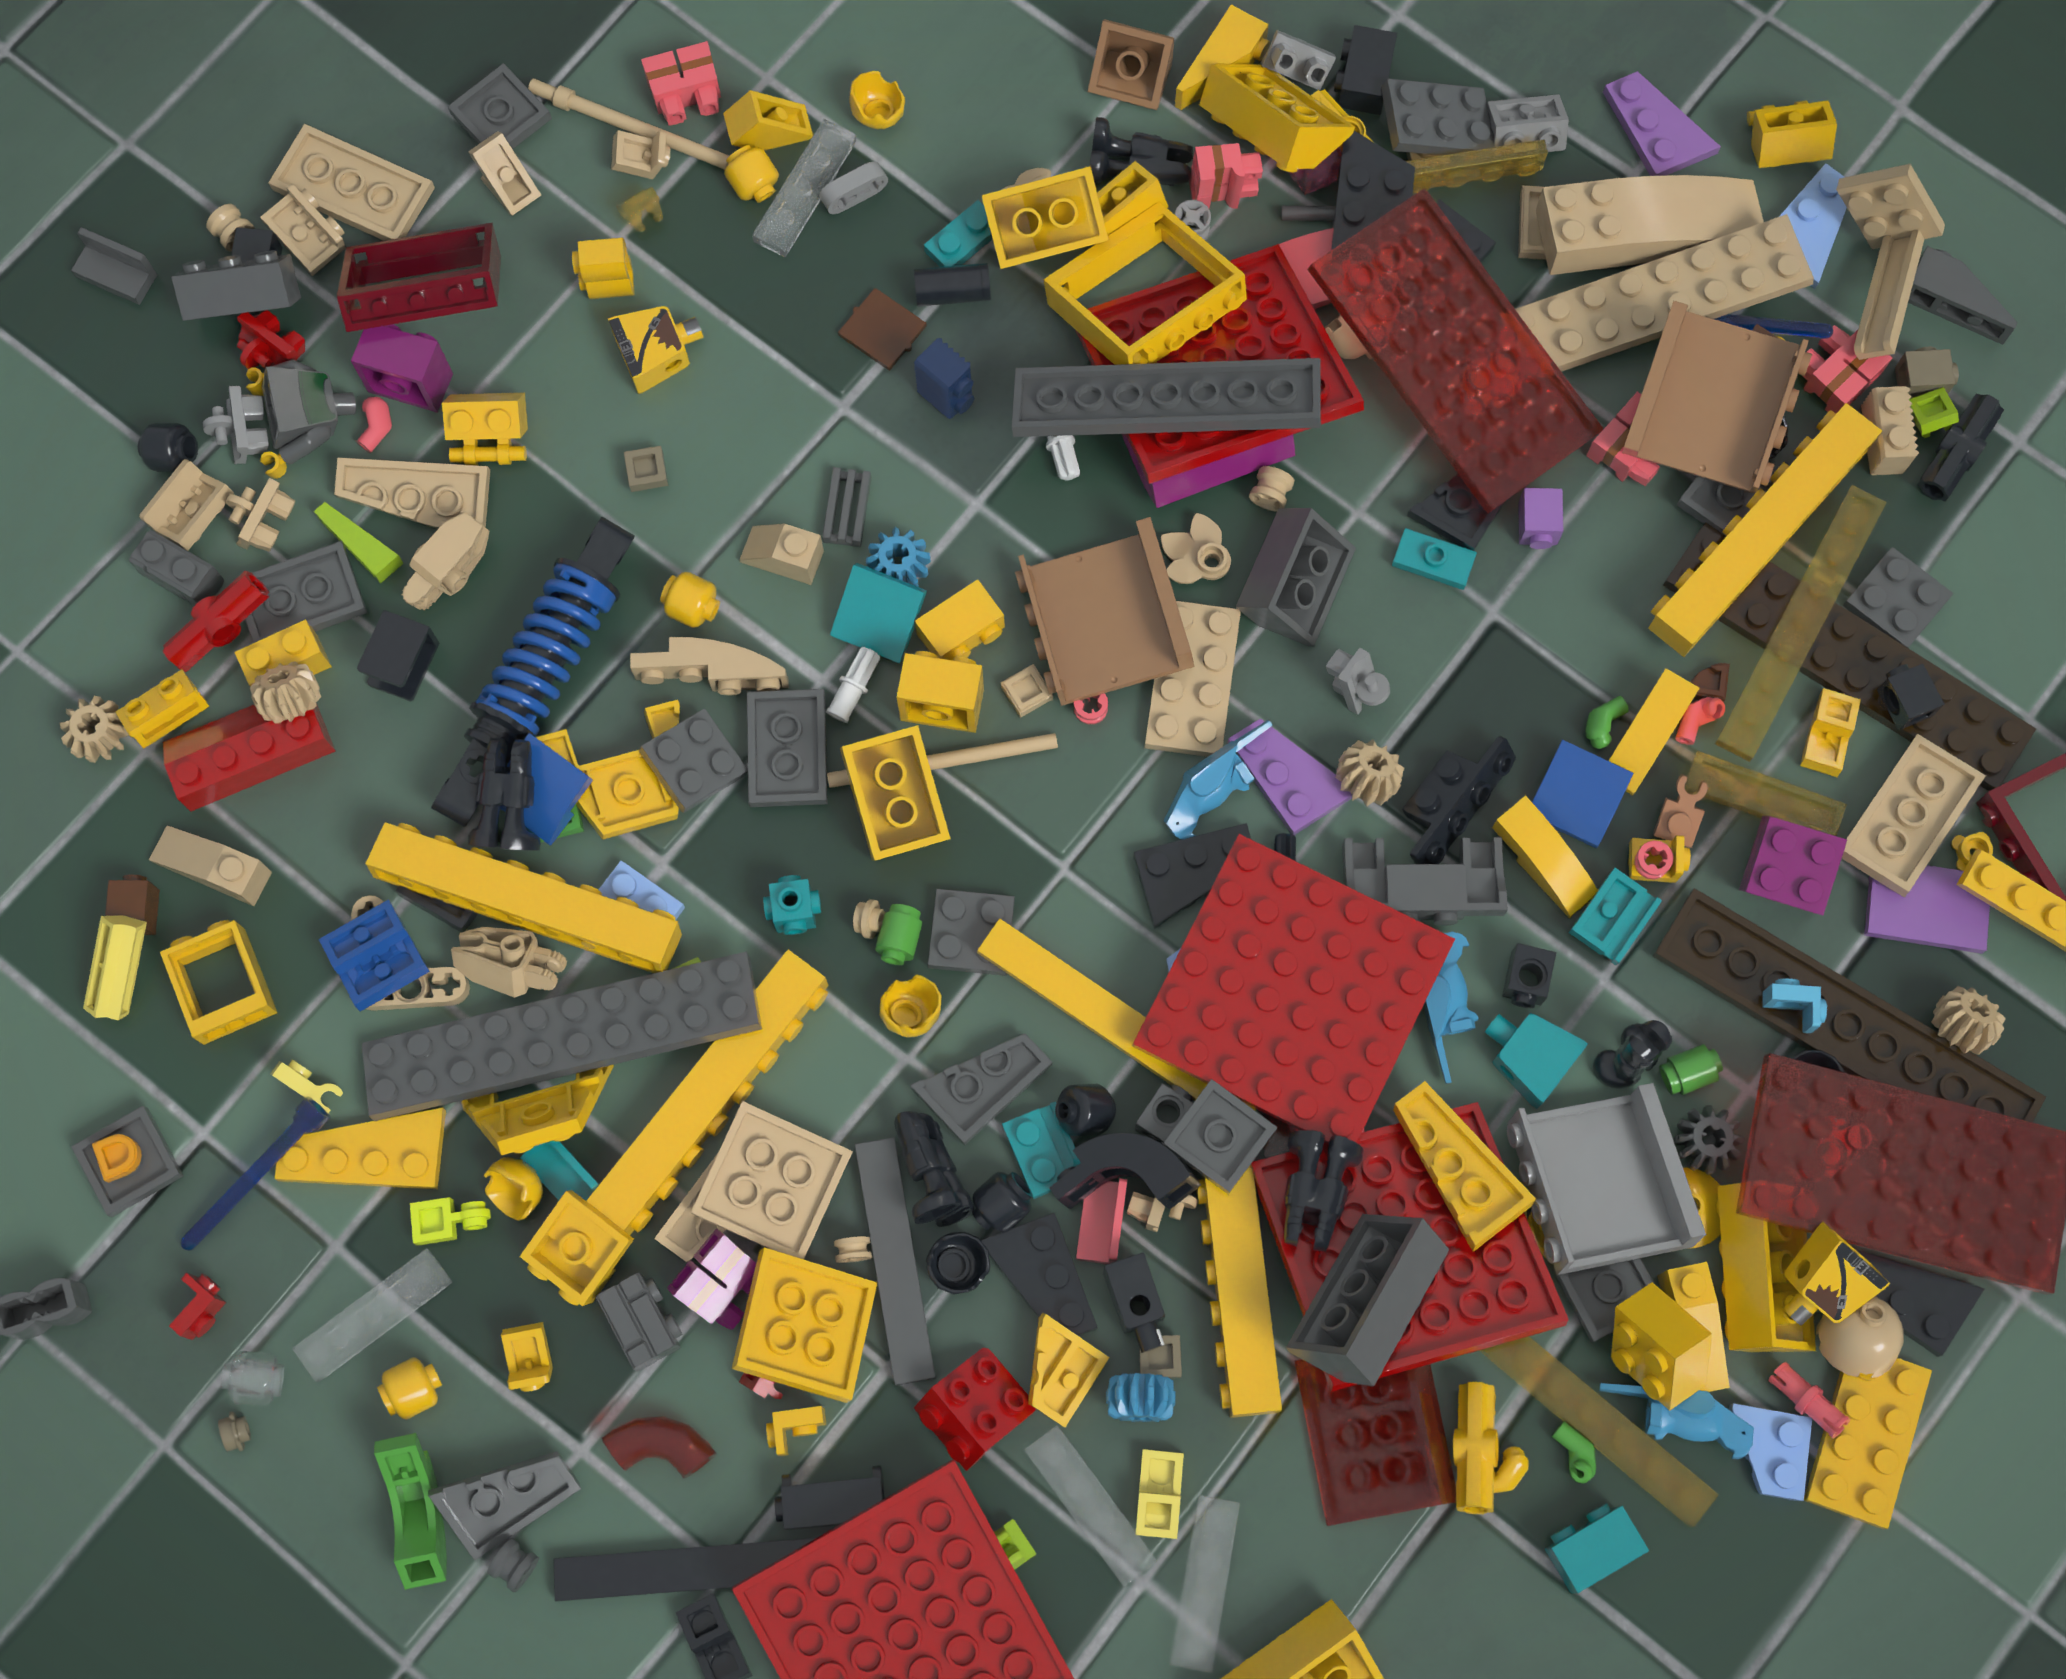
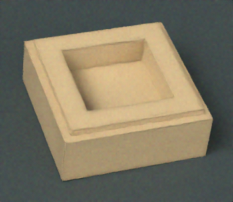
M1034 664L1000 682L1002 690L1020 718L1053 700V694H1049L1047 684Z

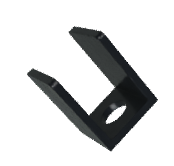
M383 610L357 669L360 673L369 676L367 683L370 687L407 701H413L440 643L429 626Z

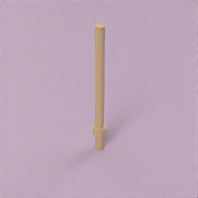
M534 78L529 83L528 89L534 95L552 101L553 106L565 111L572 109L633 134L652 139L659 130L667 132L666 145L670 146L671 149L724 170L728 165L726 159L729 155L577 96L572 89L562 85L557 88Z
M1052 733L927 755L930 769L936 770L1058 748L1056 734ZM846 770L827 773L829 788L850 785Z

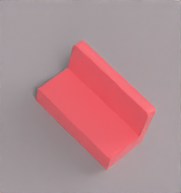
M1119 1178V1182L1107 1181L1084 1199L1076 1260L1101 1264L1117 1262L1127 1179Z

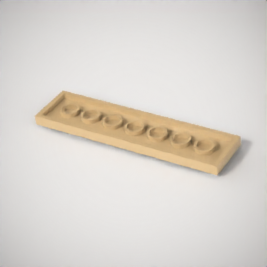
M1786 214L1499 314V319L1522 382L1527 384L1660 338L1673 300L1687 304L1688 312L1715 319L1813 285L1814 277L1789 217Z

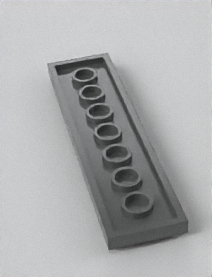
M1320 358L1016 368L1012 414L1013 437L1321 428Z

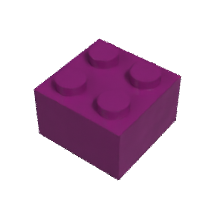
M394 324L364 329L351 358L355 370L369 393L436 413L439 411L453 376L446 357L434 337L422 332H417L416 335L403 332Z
M1762 816L1739 890L1824 915L1847 839L1771 816Z

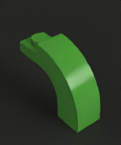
M416 1433L375 1441L374 1455L384 1478L393 1512L395 1530L394 1563L404 1589L446 1581L447 1554L443 1516L428 1496V1490L438 1487L428 1450H422Z

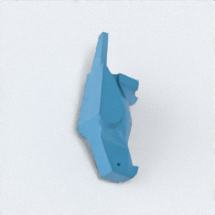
M1269 720L1235 741L1229 742L1184 773L1180 788L1163 820L1174 836L1181 840L1196 836L1192 832L1197 826L1200 815L1220 806L1233 790L1246 791L1250 789L1249 784L1255 778L1236 752L1271 727L1272 723Z
M1455 932L1444 933L1455 938V941L1423 1005L1432 1043L1435 1047L1445 1084L1451 1083V1077L1442 1036L1473 1030L1476 1028L1475 1021L1479 1019L1475 1012L1467 1008V985L1457 965V961L1462 955L1463 947L1467 948L1469 943L1466 937Z
M1600 1383L1599 1391L1647 1398L1644 1433L1653 1435L1654 1440H1662L1669 1433L1690 1441L1704 1442L1716 1440L1724 1449L1733 1453L1731 1459L1745 1457L1753 1446L1754 1427L1716 1401L1708 1391H1697L1669 1411L1658 1400L1650 1398L1642 1386Z

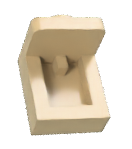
M618 130L613 136L611 170L654 179L661 168H666L669 162L670 146L666 145L667 132L659 130L652 139Z

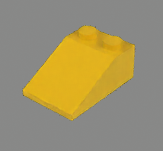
M1091 166L982 195L1000 269L1109 241Z

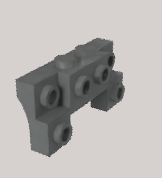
M1494 837L1492 842H1470V838H1462L1459 843L1460 864L1386 865V867L1384 838H1376L1374 843H1353L1352 838H1344L1342 855L1343 882H1345V885L1413 919L1434 920L1435 925L1447 926L1457 924L1458 920H1462L1464 916H1504L1508 911L1503 869L1502 837Z

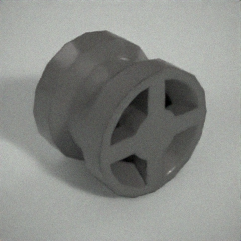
M511 1538L496 1554L489 1565L487 1574L493 1578H502L506 1581L507 1588L512 1592H516L533 1572L539 1557L533 1552L525 1553L522 1551L519 1542Z

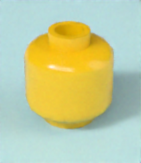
M746 145L726 159L728 165L724 171L725 177L741 200L746 201L755 198L757 203H760L774 194L776 190L773 185L777 182L779 173L762 148H751L750 145Z
M682 572L678 576L672 575L665 584L660 597V602L664 604V611L668 617L692 628L699 627L705 620L711 622L720 607V601L716 599L715 585L691 572Z
M413 1357L383 1372L382 1384L377 1386V1389L390 1416L398 1414L400 1418L406 1420L436 1405L438 1395L435 1389L442 1386V1383L432 1363L424 1367L418 1358Z

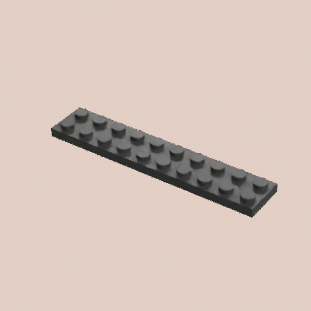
M746 951L362 1043L369 1116L373 1121H378L761 1030L762 1025L750 957Z

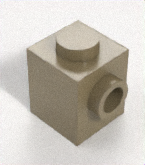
M1928 346L1915 351H1907L1895 366L1897 386H1907L1911 390L1908 392L1912 396L1910 399L1942 387L1949 394L1958 382V366L1955 362L1952 363L1950 349L1937 350L1935 347Z

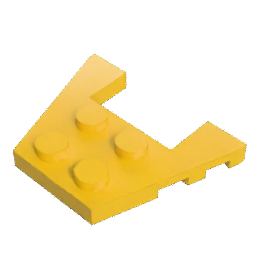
M678 699L645 708L644 716L652 739L679 724L680 704ZM567 729L536 737L593 779L576 805L602 840L678 818V806L639 750L579 766Z
M614 1065L576 1073V1079L501 1102H498L496 1092L462 1100L461 1104L463 1110L501 1155L512 1152L524 1153L536 1145L550 1141H564L571 1138L574 1134L582 1132Z

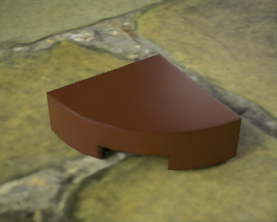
M1718 663L1700 671L1690 682L1700 688L1693 699L1700 700L1711 697L1719 698L1724 702L1726 700L1730 664Z

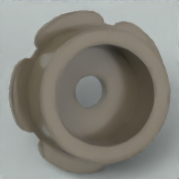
M231 1411L229 1412V1417L218 1420L219 1432L225 1450L227 1452L239 1449L240 1452L243 1451L245 1442L251 1440V1433L245 1416L238 1418L235 1412Z

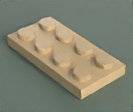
M306 124L303 125L268 182L273 191L284 196L288 194L287 187L292 183L299 191H302L304 188L307 189L320 205L316 208L317 211L383 241L406 237L435 189L431 180Z
M1176 601L1195 667L1154 679L1145 748L1208 757L1223 747L1241 611L1233 608Z
M1917 734L1847 837L1842 859L1905 898L1986 775Z

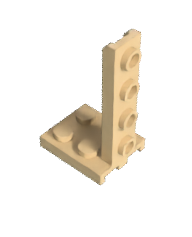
M1911 164L1840 178L1836 190L1870 247L1872 249L1880 248L1854 344V351L1859 360L1895 354L1924 240L1942 236L1945 228L1944 221Z

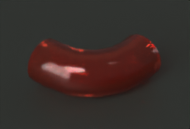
M666 1416L635 1418L611 1430L601 1438L611 1455L625 1471L646 1458H660L668 1461L676 1468L681 1477L685 1479L697 1472L717 1455L711 1444L693 1427Z

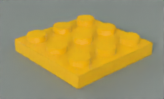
M764 1247L758 1254L731 1369L844 1403L850 1402L854 1394L877 1282Z

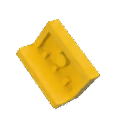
M181 669L172 676L162 680L158 685L138 698L129 701L124 707L117 710L116 714L130 737H134L144 749L210 706Z

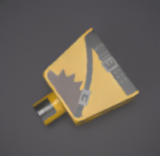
M667 306L608 318L613 335L638 394L649 390L688 367L690 362L684 345L704 338L696 317L675 324Z
M1822 1222L1785 1270L1784 1276L1798 1293L1783 1309L1801 1326L1817 1310H1820L1834 1323H1840L1883 1291L1890 1283L1871 1262L1825 1222Z

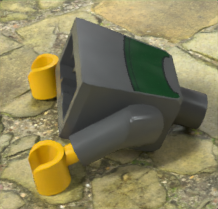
M289 360L266 367L264 373L260 369L253 367L248 369L246 373L248 379L251 382H255L248 384L246 388L252 395L264 396L274 449H279L280 452L277 455L269 451L264 452L260 458V462L264 465H269L275 461L274 467L265 472L266 475L273 479L281 478L286 473V463L289 465L295 463L327 442L334 435L338 416L355 415L356 402L353 392L333 393L330 376L326 372L316 371L296 360Z

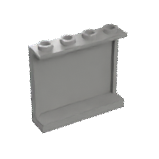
M1654 1083L1638 1086L1631 1095L1528 1115L1525 1108H1519L1509 1120L1507 1125L1508 1141L1512 1148H1516L1520 1160L1519 1174L1521 1181L1525 1186H1528L1530 1193L1536 1198L1533 1206H1531L1532 1215L1535 1222L1541 1225L1545 1237L1544 1252L1547 1260L1553 1263L1557 1275L1692 1248L1706 1235Z

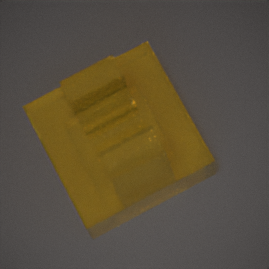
M653 187L645 188L616 206L622 218L638 232L646 230L641 221L642 210L651 213L656 222L663 219L659 204L660 199Z

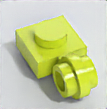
M450 1197L410 1203L413 1244L417 1246L456 1240V1223H462L463 1230H478L486 1228L487 1220L491 1219L490 1209L486 1208L484 1201L461 1204L460 1212H455L454 1199Z

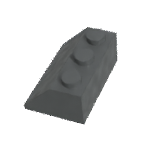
M1279 508L1236 604V608L1259 627L1306 646L1314 647L1356 547L1312 508Z

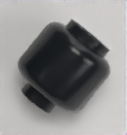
M154 423L148 425L138 441V453L150 470L174 472L184 459L194 462L198 455V442L185 425L179 423Z
M1074 1084L1067 1086L1060 1093L1055 1106V1114L1061 1128L1071 1136L1101 1135L1109 1129L1115 1118L1116 1104L1108 1090L1100 1084Z
M996 1172L974 1192L972 1199L976 1209L972 1212L973 1216L986 1230L993 1227L1000 1232H1007L1030 1212L1032 1208L1030 1198L1033 1196V1193L1018 1174L1014 1172L1010 1174Z

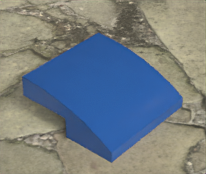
M529 733L524 740L531 743L532 776L534 777L535 786L533 806L524 808V823L528 830L551 846L574 816L570 811L592 783L593 779ZM500 806V809L506 813V806Z
M1562 740L1532 803L1545 816L1554 829L1594 848H1598L1634 773Z
M389 899L319 939L333 969L340 976L353 1004L360 1012L430 972Z

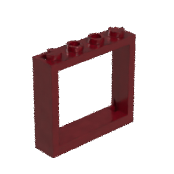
M493 222L346 247L337 292V300L346 332L498 307L501 255ZM485 232L484 239L479 240L477 233ZM366 252L367 259L360 260L356 264L354 254ZM480 264H482V267H476V268H470V269H465V270H459V271H453V272H447V273L429 275V276H424V277H418V278H412V279H406V280L394 281V282H389V283H383V284H377V285L366 286V284H369V283H375V282L393 280V279H398V278H404V277H410V276H416V275H422V274H428V273H434V272H439V271H445V270H451V269H457V268H463V267H469V266H475V265H480ZM483 278V285L475 286L473 279Z
M2066 753L1987 792L1976 804L1985 817L1982 822L1991 828L1998 838L2002 855L2014 864L2019 873L2066 901V896L2006 800L2011 795L2065 769Z

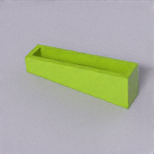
M326 502L313 511L321 523L339 541H342L350 553L380 584L404 564L398 554Z

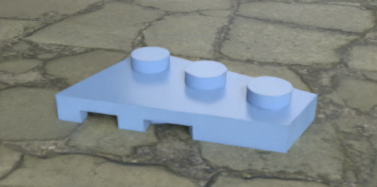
M1825 164L1780 215L1787 214L1814 277L1813 285H1810L1814 289L1820 281L1847 208L1836 190L1839 179L1845 177L1828 164Z

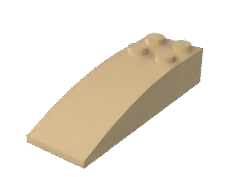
M1641 176L1543 187L1536 208L1550 275L1644 264L1764 222L1753 180L1716 176Z

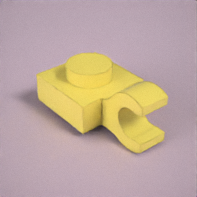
M291 1060L288 1066L279 1061L270 1073L279 1081L308 1099L318 1111L324 1114H329L331 1110L321 1103L322 1094L327 1091H332L340 1097L343 1094L342 1090L332 1083L313 1084L308 1080L312 1072L294 1060Z

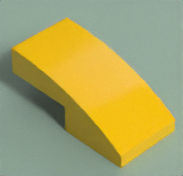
M1825 688L1822 689L1811 721L1800 766L1838 778L1843 769L1849 738L1855 729L1861 699Z

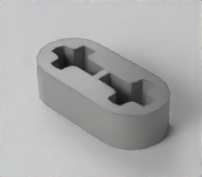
M869 162L827 184L821 190L819 197L830 214H838L880 192L887 185L888 177L878 162Z

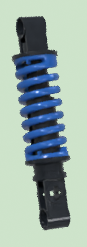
M601 517L587 540L586 547L577 562L566 558L556 559L553 568L556 579H549L544 583L543 593L545 596H539L534 600L533 610L535 613H530L523 619L525 631H518L512 637L515 648H509L502 654V662L505 666H498L492 671V679L495 684L485 685L478 699L471 703L469 709L478 719L473 728H468L464 735L465 739L470 742V745L451 777L446 780L431 809L466 827L479 805V801H476L480 776V773L476 778L469 775L471 768L466 764L474 765L477 761L484 764V753H486L490 738L505 739L507 744V763H509L515 740H524L529 733L537 737L540 728L534 723L537 718L535 715L546 718L550 714L549 707L542 703L544 697L550 700L559 699L560 691L552 685L553 681L569 682L571 676L563 668L565 663L578 665L581 661L579 654L572 649L570 643L580 648H587L591 644L590 638L579 630L580 626L591 631L599 630L601 623L596 618L598 612H609L614 602H617L621 596L618 589L608 581V578L615 566L621 562L635 535L608 519Z

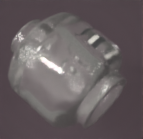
M239 1351L234 1356L232 1364H224L221 1389H228L229 1399L234 1404L268 1406L274 1397L281 1396L284 1382V1364H278L277 1357L272 1353Z

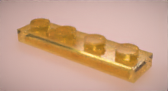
M1545 139L1406 162L1415 167L1413 193H1422L1430 188L1440 186L1455 188L1471 181L1483 180L1484 182H1492L1503 176L1516 174L1519 176L1533 175L1543 169L1548 150Z
M1699 751L1693 757L1687 775V782L1685 783V790L1692 793L1698 790L1701 780L1706 781L1708 789L1703 798L1759 818L1771 816L1834 836L1838 834L1847 806L1843 802Z

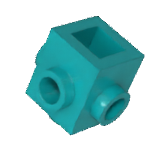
M790 875L779 878L778 883L769 884L770 896L763 897L766 920H773L777 933L784 932L786 935H796L806 932L807 929L816 928L815 914L821 913L819 890L811 889L808 879L801 880V876ZM798 900L793 906H787L783 903L785 901Z

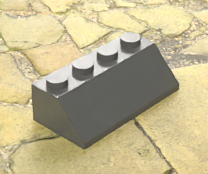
M1362 1214L1286 1348L1290 1353L1343 1382L1374 1386L1396 1345L1402 1338L1412 1316L1419 1307L1433 1278L1439 1271L1449 1248L1423 1218Z

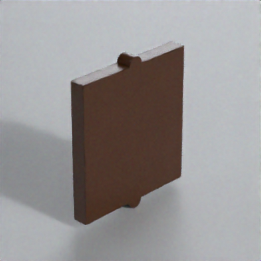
M874 288L859 307L853 308V315L839 330L838 336L890 371L905 352L912 350L911 344L921 334L927 324L890 297Z

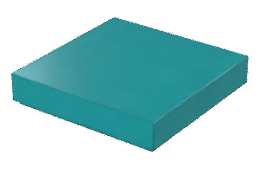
M855 563L852 567L830 636L860 648L871 649L882 657L901 663L907 651L915 627V620L918 619L927 590L862 564Z

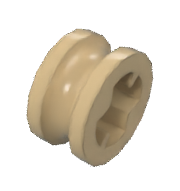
M858 1236L835 1240L834 1247L839 1249V1254L835 1256L836 1262L848 1263L871 1259L872 1253L867 1251V1244L871 1243L870 1237Z

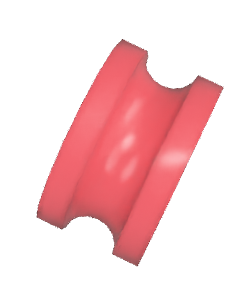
M1105 693L1093 696V698L1098 700L1097 707L1100 709L1098 712H1095L1094 709H1092V713L1084 712L1083 700L1074 701L1076 717L1085 724L1101 722L1108 712V698Z
M1649 841L1638 850L1634 859L1635 868L1646 879L1654 880L1661 878L1673 864V853L1667 844L1661 841ZM1650 851L1653 856L1660 855L1663 860L1659 863V866L1662 868L1658 869L1654 864L1647 865L1645 860L1649 854L1646 852Z

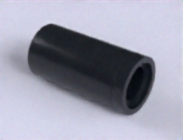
M988 263L914 269L917 307L991 300Z

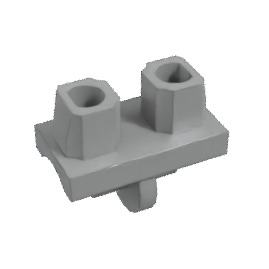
M1276 30L1271 45L1261 61V65L1317 90H1321L1336 56L1304 40Z
M229 386V399L226 400L227 415H224L223 407H213V416L203 421V430L207 435L216 436V443L218 445L227 444V435L230 434L234 464H246L247 455L264 453L268 449L266 428L246 429L245 421L263 420L262 396L241 395L240 386Z
M1361 648L1356 651L1354 656L1338 649L1326 665L1327 672L1335 676L1332 684L1334 691L1344 696L1348 710L1357 715L1362 710V703L1369 706L1379 705L1390 694V684L1387 678L1375 672L1369 652Z

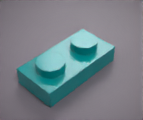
M977 200L924 244V252L939 267L963 265L993 240L984 205Z

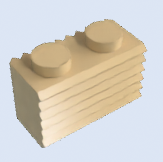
M1907 386L1876 387L1871 389L1872 392H1869L1870 395H1867L1868 398H1865V401L1861 404L1862 415L1882 430L1877 440L1867 451L1870 474H1903L1919 454L1915 450L1918 445L1915 443L1917 438L1914 436L1916 431L1913 429L1915 424L1912 422L1914 417L1911 415L1913 410L1910 408L1913 403L1909 401L1912 396L1908 394L1911 389Z

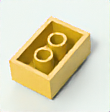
M918 725L840 748L873 861L950 839Z

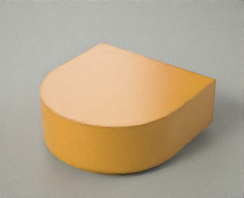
M116 1134L92 1143L103 1179L108 1183L131 1174L141 1162L142 1153L139 1144L126 1135Z

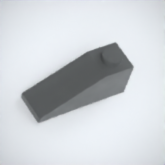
M1927 246L1919 259L1908 303L2003 345L2016 328L2018 322L1962 261L1952 257L1951 254L1944 250L1933 249Z

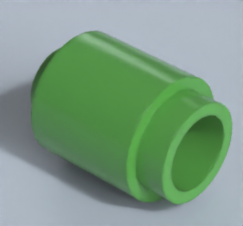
M892 904L890 906L889 912L884 914L875 948L876 952L882 955L881 960L892 965H904L905 961L913 960L922 927V921L919 920L921 915L919 910L903 904Z
M1702 1044L1668 1057L1667 1063L1659 1065L1662 1080L1671 1095L1679 1092L1681 1095H1685L1718 1082V1073L1723 1071V1066L1716 1050H1708Z

